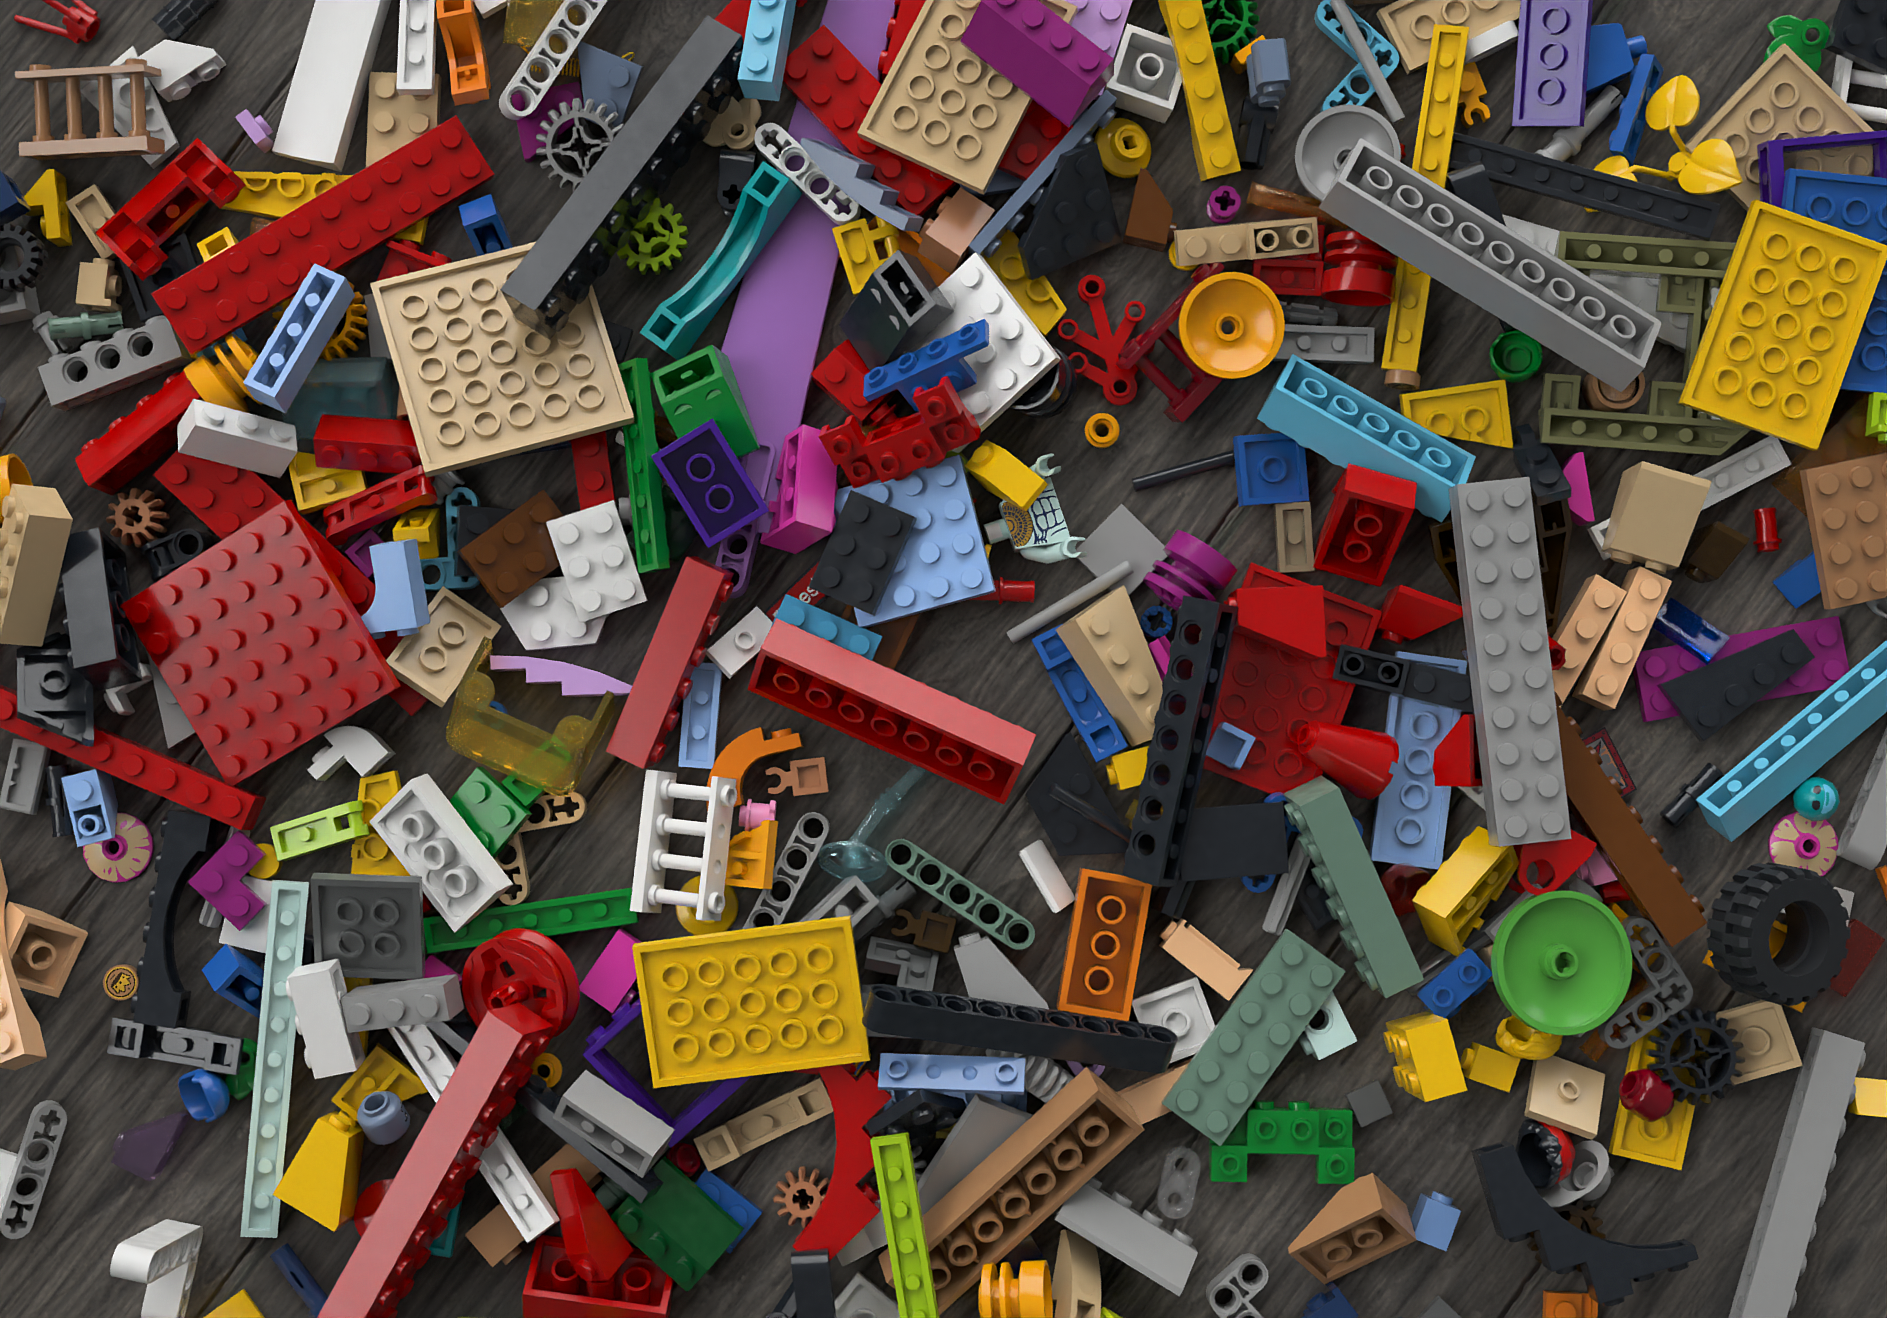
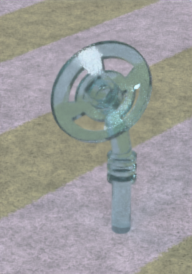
M913 765L891 789L887 787L885 789L886 794L881 793L879 795L880 800H874L875 805L849 841L832 842L820 848L817 855L819 866L828 874L842 880L855 875L862 882H870L883 877L888 865L886 858L879 851L864 843L885 814L889 816L891 814L890 809H896L895 804L902 802L901 797L928 770ZM836 855L837 859L841 861L842 866L834 863L828 856ZM871 865L873 866V868L867 870H854L868 868Z

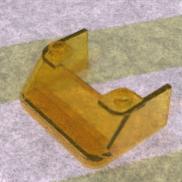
M484 636L457 689L446 728V739L450 748L461 755L554 796L562 797L571 794L578 786L615 712L614 693L606 691L592 721L577 715L567 716L558 723L554 733L550 734L489 707L495 694V688L492 680L486 673L491 666L490 655H495L491 639Z

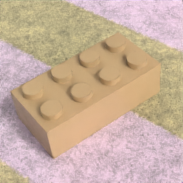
M12 484L10 495L5 496L3 499L2 516L4 521L2 528H0V644L42 647L73 518L56 488Z

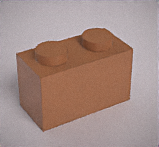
M960 187L953 198L947 195L936 212L939 214L934 221L929 218L919 233V236L923 239L917 252L950 274H953L968 255V245L990 222L995 210Z

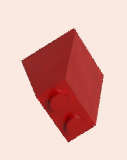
M1323 585L1238 588L1228 595L1227 601H1223L1224 604L1238 607L1234 632L1308 662H1316L1327 657Z

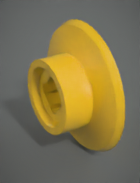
M1113 118L1105 129L1101 127L1098 129L1094 143H1097L1102 165L1109 173L1121 178H1131L1139 174L1140 168H1147L1151 158V144L1146 132L1137 123L1125 118ZM1124 140L1128 142L1129 150L1124 148Z
M700 876L690 879L683 885L680 891L699 894ZM725 885L724 887L725 906L721 913V921L696 920L697 908L675 905L677 918L683 928L694 936L726 932L733 925L738 914V898L732 886Z

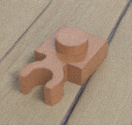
M825 757L789 761L791 770L789 772H785L777 767L766 770V775L777 774L781 778L780 785L776 788H768V793L780 794L790 786L793 788V796L829 792Z

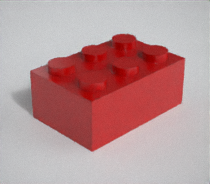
M1348 463L1317 539L1313 568L1381 587L1414 511L1417 483Z

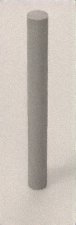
M1331 0L1329 3L1393 124L1402 121L1405 115L1345 1Z
M1126 560L1007 631V635L1013 644L1134 573Z

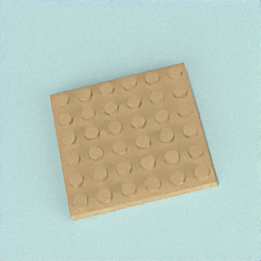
M536 242L370 283L426 478L634 423L633 412L592 285L586 299L581 304H577L569 314L566 326L561 331L556 332L551 340L518 321L500 289Z

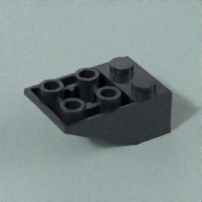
M897 250L871 274L839 323V326L871 371L876 367H882L906 354L952 314L954 310L919 259L901 250Z

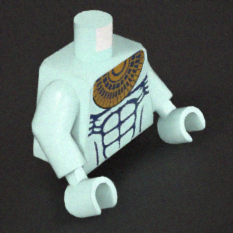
M1051 453L1039 457L1036 464L1029 468L1048 484L1030 508L1024 511L1003 500L999 503L1002 519L984 524L990 544L1009 538L1014 553L1020 552L1026 559L1046 564L1065 560L1069 557L1084 558L1087 556V552H1076V543L1084 541L1085 538L1070 537L1051 478H1045V476L1059 473L1061 470V466L1051 470L1047 466V460L1053 457L1054 454Z

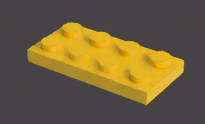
M1638 1014V1018L1641 1021H1647L1651 1018L1650 1016ZM1664 1021L1663 1023H1661V1024H1663V1025H1665V1026H1668V1024H1667L1666 1021ZM1695 1027L1696 1035L1701 1037L1704 1045H1708L1710 1032ZM1656 1028L1631 1044L1625 1075L1641 1068L1647 1069V1064L1655 1061V1057L1647 1056L1645 1051L1646 1049L1655 1050L1656 1044L1648 1041V1037L1650 1035L1660 1036L1661 1033ZM1679 1036L1674 1041L1670 1054L1679 1049ZM1695 1050V1055L1686 1060L1695 1062V1057L1705 1052ZM1686 1067L1672 1068L1674 1074L1681 1082L1686 1085H1695L1694 1077L1689 1075ZM1619 1099L1608 1152L1626 1158L1682 1170L1695 1105L1688 1104L1687 1099L1683 1102L1674 1100V1107L1667 1116L1654 1122H1648L1626 1110Z

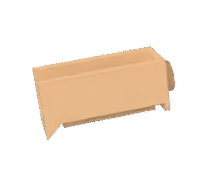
M1180 918L1177 923L1171 920L1159 935L1163 939L1159 946L1229 1001L1253 969L1238 968L1240 966L1239 963L1192 925L1187 924L1185 927L1186 920Z

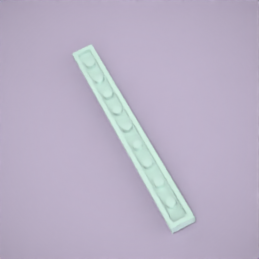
M272 880L240 1237L277 1238L281 1199L272 1194L283 1178L296 1033L295 1016L297 1014L294 1001H290L287 996L286 982L287 977L297 967L302 966L309 882Z

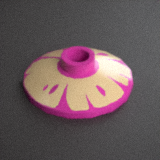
M1793 812L1782 817L1772 828L1768 839L1769 855L1773 863L1808 869L1817 872L1819 876H1824L1834 866L1838 856L1836 855L1838 838L1833 826L1826 820L1814 822L1800 816L1798 812ZM1806 840H1810L1813 844V848L1809 853L1803 849V843Z
M117 813L115 838L83 846V857L89 869L99 878L110 882H126L141 875L149 866L154 853L153 837L147 825L138 817L127 813ZM113 841L119 844V851L116 854H112L109 850V845Z

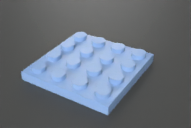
M960 455L946 458L933 468H926L924 466L916 469L911 475L899 481L891 479L882 483L878 479L855 489L852 485L838 489L834 502L836 523L851 490L917 518L875 616L854 607L859 628H867L996 592L963 460Z

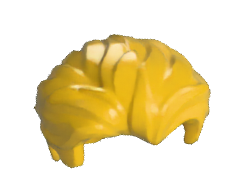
M1513 1015L1501 1021L1495 1035L1497 1045L1505 1053L1516 1058L1528 1060H1545L1553 1056L1560 1049L1563 1035H1554L1535 1030L1519 1021Z

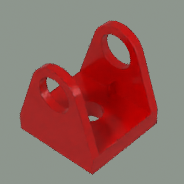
M1571 830L1572 839L1513 845L1519 861L1518 880L1521 886L1513 880V877L1510 878L1507 885L1513 891L1521 894L1527 891L1533 895H1540L1555 891L1591 857L1597 843ZM1532 862L1538 869V876L1533 884H1539L1542 887L1553 877L1548 886L1536 888L1529 883L1526 873L1528 866Z

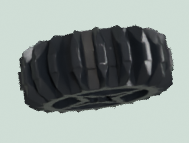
M1694 1007L1691 1014L1687 1009H1682L1678 1012V1019L1673 1014L1668 1016L1666 1020L1668 1026L1659 1024L1655 1027L1661 1033L1660 1036L1650 1035L1648 1037V1041L1656 1045L1655 1050L1646 1049L1645 1051L1647 1056L1655 1057V1061L1647 1064V1069L1659 1071L1656 1074L1660 1076L1661 1082L1668 1081L1671 1084L1670 1088L1671 1092H1674V1100L1678 1102H1683L1687 1099L1688 1104L1697 1105L1700 1098L1703 1103L1711 1104L1712 1094L1719 1099L1725 1098L1722 1087L1724 1086L1731 1090L1735 1088L1730 1078L1731 1076H1742V1072L1735 1069L1736 1063L1742 1064L1745 1062L1744 1057L1736 1055V1051L1744 1047L1743 1043L1732 1042L1738 1034L1737 1030L1732 1028L1726 1029L1728 1026L1727 1019L1719 1018L1716 1020L1715 1012L1708 1010L1703 1014L1701 1008ZM1695 1027H1702L1710 1032L1718 1045H1704L1701 1037L1696 1035ZM1679 1036V1049L1676 1052L1670 1054L1672 1045L1676 1038ZM1695 1050L1705 1052L1695 1057V1062L1686 1060L1695 1055ZM1719 1059L1718 1066L1711 1076L1710 1066L1715 1060ZM1686 1067L1689 1075L1694 1077L1695 1085H1686L1681 1082L1674 1074L1672 1068Z

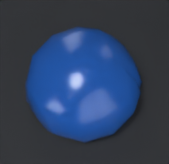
M200 1068L186 1073L179 1078L180 1096L188 1112L196 1121L207 1119L205 1122L209 1123L226 1113L230 1100L227 1083L217 1072Z

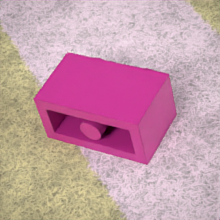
M623 928L616 932L579 986L582 993L611 1013H614L626 1002L630 1004L637 993L632 989L637 982L632 946L634 943H641V941Z

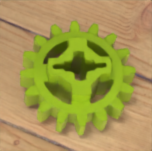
M656 198L653 205H651L647 217L642 222H638L631 231L629 240L639 244V255L630 249L628 242L617 252L620 260L629 257L627 261L629 269L632 270L638 264L641 274L645 275L648 267H652L655 274L659 275L660 266L665 265L666 268L671 270L673 269L670 261L672 258L680 261L683 259L678 249L688 248L687 241L681 238V236L688 234V229L686 226H678L684 219L681 213L672 216L674 211L672 204L669 203L663 209L660 199ZM662 218L670 223L673 233L662 228ZM651 230H654L657 238L652 237L650 243H647L643 235L648 236ZM663 249L667 250L662 255L655 257V255Z

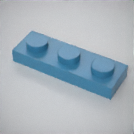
M785 594L772 623L773 626L777 618L788 624H793L799 629L819 638H824L853 653H858L871 661L883 638L874 632L862 627L859 628L856 624Z

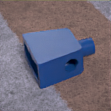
M1619 23L1591 26L1586 97L1605 89L1607 85L1616 84L1630 75L1634 70L1632 59L1640 57L1641 54H1647V44L1642 35L1626 39L1623 27Z

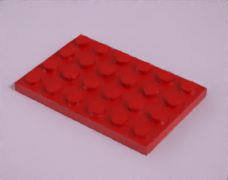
M1251 562L1240 588L1313 585ZM1323 589L1327 657L1316 662L1305 661L1233 631L1209 742L1218 724L1221 722H1226L1256 738L1240 770H1233L1207 756L1205 757L1203 769L1268 794L1275 792L1286 793L1321 776L1323 770L1299 752L1296 740L1297 734L1303 725L1313 720L1341 725L1355 685L1332 678L1340 646L1343 644L1368 650L1382 611Z

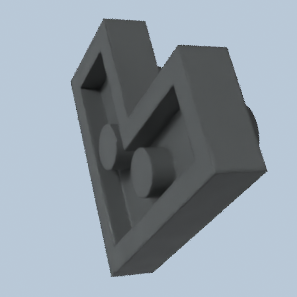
M871 936L864 969L883 974L898 975L897 986L932 991L939 952L908 943Z

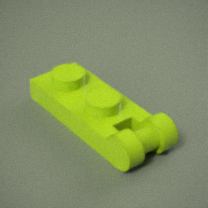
M362 800L344 803L270 827L277 861L291 860L369 836L368 824L363 823L361 815L364 812ZM347 816L350 828L343 830L340 818Z

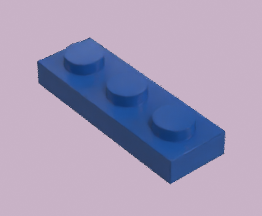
M1641 54L1638 65L1634 66V70L1631 72V86L1627 98H1624L1620 105V120L1617 129L1612 131L1609 139V149L1613 156L1621 155L1625 157L1631 166L1633 165L1647 122L1645 117L1646 106L1650 98L1657 91L1664 70L1655 55Z

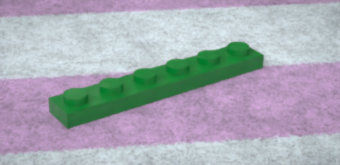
M634 358L618 364V368L634 416V423L623 426L638 574H646L669 569L670 550L666 537V514L663 509L661 491L662 478L657 465L651 457L659 451L655 436V411L652 406L650 390L651 375L648 371L647 358Z
M632 887L485 909L455 933L442 916L424 918L427 954L476 947L499 933L514 928L531 929L545 936L638 923V912L630 911Z

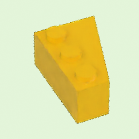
M1477 826L1469 836L1462 840L1459 848L1452 856L1440 865L1438 871L1428 883L1417 891L1412 902L1430 942L1457 957L1466 949L1463 947V944L1473 927L1480 930L1484 923L1480 916L1490 899L1498 900L1519 865L1513 845L1501 847L1489 845L1488 830Z

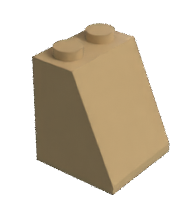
M1644 461L1623 471L1601 551L1611 554L1610 559L1619 563L1631 564L1632 560L1645 564V569L1654 573L1665 574L1666 570L1678 568L1712 481Z

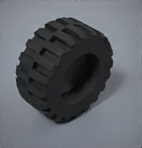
M1757 863L1749 866L1747 870L1742 869L1732 877L1734 881L1726 882L1721 888L1720 892L1722 895L1720 898L1714 899L1711 907L1714 910L1712 919L1708 918L1707 929L1710 930V937L1706 938L1707 948L1713 952L1710 958L1714 968L1720 970L1718 972L1720 978L1725 984L1730 985L1734 991L1778 1005L1793 1006L1816 998L1818 996L1817 992H1824L1831 985V978H1836L1842 970L1840 963L1842 959L1847 958L1849 951L1846 948V941L1850 939L1851 929L1846 925L1849 915L1846 907L1841 906L1844 901L1838 890L1833 889L1832 883L1827 878L1819 876L1817 872L1777 863ZM1784 908L1787 917V934L1782 948L1772 959L1769 948L1770 931L1775 918Z

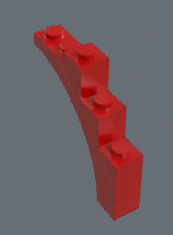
M853 1063L817 1067L827 1087L835 1117L837 1144L834 1171L827 1193L813 1219L794 1240L792 1246L796 1251L828 1248L830 1260L881 1210V1205L877 1202L880 1199V1195L867 1182L862 1186L858 1181L874 1167L870 1142L873 1137L870 1136L869 1130L864 1125L892 1098L893 1093L890 1090H878L879 1070L873 1073L867 1068L857 1077L854 1074L857 1068Z

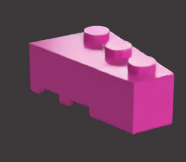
M803 424L785 436L775 479L780 480L781 483L777 500H770L769 512L773 513L769 533L762 532L761 544L797 554L832 533L836 523L834 502L838 491V484L836 482L837 465H834L818 437L821 430Z

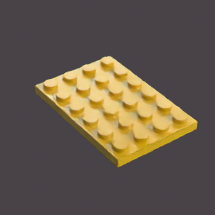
M1757 199L1751 201L1678 404L1812 451L1818 450L1885 266L1887 245Z
M851 915L634 943L632 946L653 1088L870 1061L867 1028L862 1024L864 1007Z

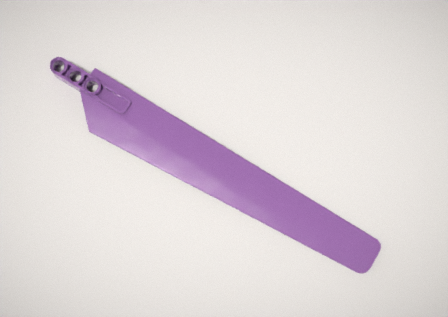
M827 0L820 27L824 24L860 63L880 81L882 71L877 70L881 51L887 50L889 38H886V32L890 17L894 18L897 6L894 5L895 0ZM797 100L787 133L799 144L802 138L819 139L847 152ZM800 155L791 156L786 162V168L794 172L799 171L804 166L805 160ZM825 178L815 179L810 186L811 192L823 194L829 188V181ZM804 194L800 196L744 274L721 350L729 358L760 446L759 450L738 460L767 507L770 500H777L781 481L776 480L775 476L784 438L801 425L811 382V373L814 369L840 255L832 232V228L839 225L834 223ZM834 195L831 200L839 210L838 215L842 212L848 215L850 203L845 206ZM766 512L721 540L716 565L730 572H735L740 576L739 582L733 587L729 598H738L746 592L759 537L762 532L769 533L773 517L772 512ZM737 539L747 541V548L741 554L730 552L732 542Z

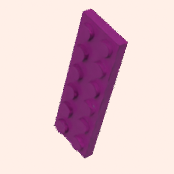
M1839 616L1641 651L1633 667V674L1643 722L1680 716L1658 688V684L1679 677L1689 671L1703 667L1791 629L1796 631L1815 658L1758 701L1830 688L1850 671Z

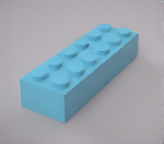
M1294 354L1291 355L1276 380L1257 417L1258 420L1265 423L1270 429L1287 435L1300 446L1310 448L1326 457L1334 465H1340L1346 469L1348 463L1416 482L1415 508L1423 515L1432 517L1441 523L1451 510L1448 489L1457 484H1465L1467 482L1476 456Z

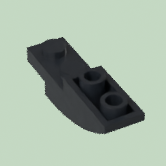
M1341 644L1333 679L1435 707L1441 706L1474 714L1469 675Z

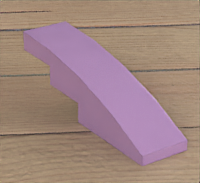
M490 655L491 670L496 672L526 671V683L562 684V696L565 697L629 695L632 689L631 685L603 673L565 662L526 656Z

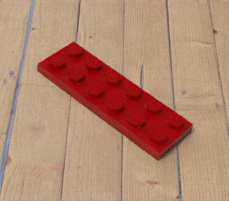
M824 24L787 57L782 84L849 154L876 165L872 178L900 192L896 201L900 208L921 217L957 184V182L859 138L857 132L882 84Z

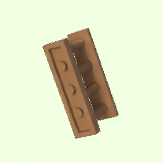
M126 59L125 65L51 69L49 65L35 64L29 65V71H15V79L34 83L36 135L32 136L33 141L19 142V156L34 160L165 154L164 140L151 137L150 131L146 129L144 77H162L161 69L147 65V60ZM130 78L132 130L128 131V137H118V133L114 132L112 79ZM97 80L100 132L96 133V138L86 139V135L82 132L80 81ZM48 83H66L68 134H64V140H55V137L51 136Z

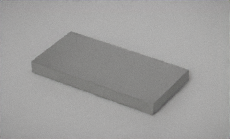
M976 1093L917 1182L922 1216L1033 1115Z

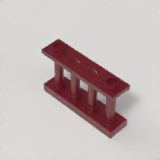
M1221 262L1204 263L1199 266L1191 275L1192 283L1137 341L1132 339L1119 353L1122 357L1116 365L1120 369H1130L1135 364L1168 398L1167 403L1169 406L1163 413L1172 422L1183 423L1223 380V378L1212 376L1198 368L1187 356L1181 341L1168 329L1179 317L1182 305L1189 293L1199 283L1213 275L1219 274L1225 268ZM1157 339L1192 373L1191 378L1193 381L1185 389H1178L1144 354Z

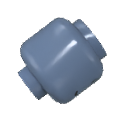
M377 1091L369 1094L363 1099L357 1111V1121L368 1140L377 1145H386L397 1141L406 1133L410 1125V1116L397 1094L390 1091Z

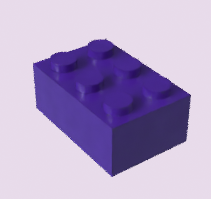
M713 418L651 456L708 548L769 511L763 498Z

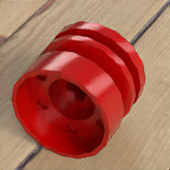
M1357 231L1335 232L1326 237L1325 247L1330 251L1324 255V261L1338 268L1325 270L1322 275L1321 297L1324 300L1360 307L1385 306L1395 301L1397 278L1393 274L1384 271L1395 268L1398 265V258L1393 253Z

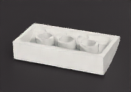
M428 773L411 779L370 821L371 825L411 876H422V891L454 933L478 916L513 885Z

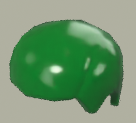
M1520 330L1501 333L1492 346H1490L1489 359L1491 369L1500 379H1505V381L1510 383L1526 381L1537 373L1542 364L1543 353L1541 344Z

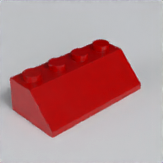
M184 371L172 374L164 381V387L154 395L149 394L142 398L136 404L137 409L127 417L122 416L113 421L108 427L110 431L100 439L90 440L81 448L82 453L75 458V461L84 481L89 487L109 495H114L178 443L177 425L192 400L204 401Z
M540 1235L536 1240L522 1294L523 1318H669L675 1281L639 1248H633L634 1251L609 1280L586 1282L585 1279L576 1273L575 1265L566 1253L564 1239Z

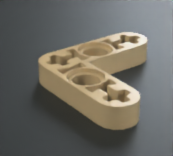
M566 791L541 796L535 802L544 807V820L538 824H533L527 819L523 827L508 842L517 852L515 861L510 865H505L499 861L498 856L494 859L502 870L520 868V874H513L515 884H521L522 891L517 893V899H513L511 894H505L504 892L499 897L502 903L517 905L523 903L530 894V882L521 833L580 821L587 812V803L581 794ZM568 797H571L572 802L579 803V809L574 810L573 817H570L568 812L555 813L558 820L552 822L553 810L548 802L549 800L554 799V806L567 804Z

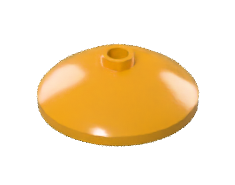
M1239 272L1220 273L1199 283L1186 297L1179 315V337L1187 356L1202 371L1223 379L1244 378L1262 370L1276 356L1284 337V314L1276 295L1261 280ZM1224 322H1229L1232 325L1233 331L1231 334H1225L1222 331V324Z

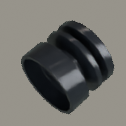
M1053 346L1052 348L1061 360L1044 375L1043 380L1039 379L1037 381L1038 387L1034 384L1010 406L1032 418L1048 419L1060 414L1071 404L1077 391L1078 376L1073 362L1065 353Z

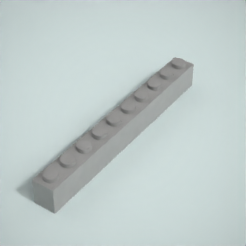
M1813 1027L1811 1029L1802 1060L1803 1066L1800 1067L1729 1318H1787L1788 1312L1796 1304L1797 1292L1795 1287L1798 1277L1802 1276L1806 1269L1807 1258L1805 1252L1808 1242H1811L1816 1234L1817 1224L1815 1217L1818 1207H1822L1826 1199L1825 1182L1828 1173H1831L1835 1167L1836 1154L1834 1151L1838 1139L1843 1136L1846 1129L1844 1116L1847 1106L1853 1102L1856 1086L1854 1081L1857 1071L1862 1069L1865 1062L1864 1042Z

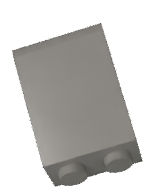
M977 931L958 938L960 944L954 946V951L969 997L1049 1009L1045 999L987 935L980 937Z

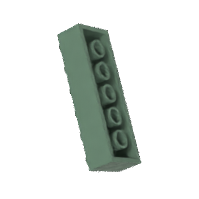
M1321 775L1284 793L1288 803L1283 806L1285 814L1291 825L1296 824L1302 836L1297 838L1298 843L1305 856H1310L1316 866L1311 869L1318 886L1320 888L1324 887L1330 899L1325 901L1334 920L1338 919L1344 928L1339 933L1347 950H1352L1358 959L1353 965L1361 981H1366L1371 991L1377 990L1385 998L1423 981V975L1340 788Z

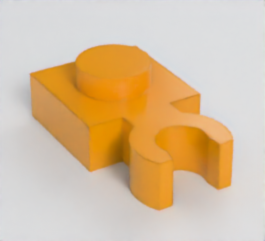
M1475 61L1464 65L1458 106L1462 105L1464 110L1461 115V121L1465 128H1470L1473 125L1471 112L1479 113L1483 123L1490 118L1489 108L1479 101L1480 98L1487 94Z

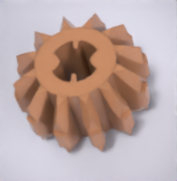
M132 488L129 496L122 492L118 493L119 505L114 503L108 504L109 508L115 511V515L106 518L107 523L115 525L110 533L114 537H121L123 545L130 546L134 542L136 547L141 548L146 544V540L149 542L157 540L156 531L161 533L167 532V528L160 525V522L170 517L168 513L160 511L164 507L165 502L161 499L154 500V492L146 490L142 494L140 489ZM136 513L143 517L140 523L133 519Z
M800 1166L799 1178H796L795 1174L788 1170L785 1176L790 1184L784 1181H778L776 1184V1188L784 1194L775 1195L773 1201L778 1204L785 1203L778 1210L777 1214L781 1217L790 1212L792 1214L788 1221L790 1226H793L797 1217L802 1218V1228H805L809 1223V1216L813 1219L827 1191L822 1190L829 1185L830 1180L829 1178H824L817 1182L816 1179L820 1172L817 1168L812 1171L811 1177H806L805 1166ZM800 1189H806V1193L809 1196L813 1195L814 1200L810 1198L808 1205H802L801 1199H795L794 1194L798 1196Z

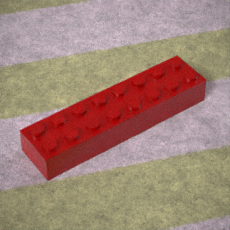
M777 618L760 648L747 689L1005 805L1036 737V734L1025 730L1021 726L1007 722L992 715L990 712L980 710L960 701L954 696L942 693L923 682L913 680L889 667H884L864 658L858 653L846 650L824 638H819Z

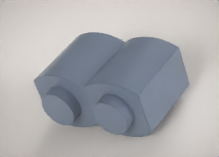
M1284 38L1258 40L1252 44L1251 54L1246 57L1251 102L1258 103L1260 107L1275 106L1280 103L1279 100L1285 97V89L1291 85L1286 40Z

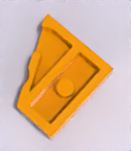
M764 820L760 822L761 826L733 836L729 842L725 885L772 889L778 821Z

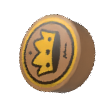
M1392 369L1386 372L1384 385L1399 390H1418L1421 376L1414 371Z
M122 964L114 966L106 972L103 979V987L106 994L115 1000L133 998L134 993L138 992L140 978L137 977V969L132 965Z

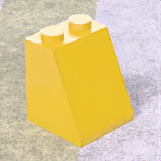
M340 1110L339 1113L333 1111L317 1119L272 1194L334 1232L350 1222L354 1217L365 1135L361 1126L357 1124L358 1121L343 1110Z

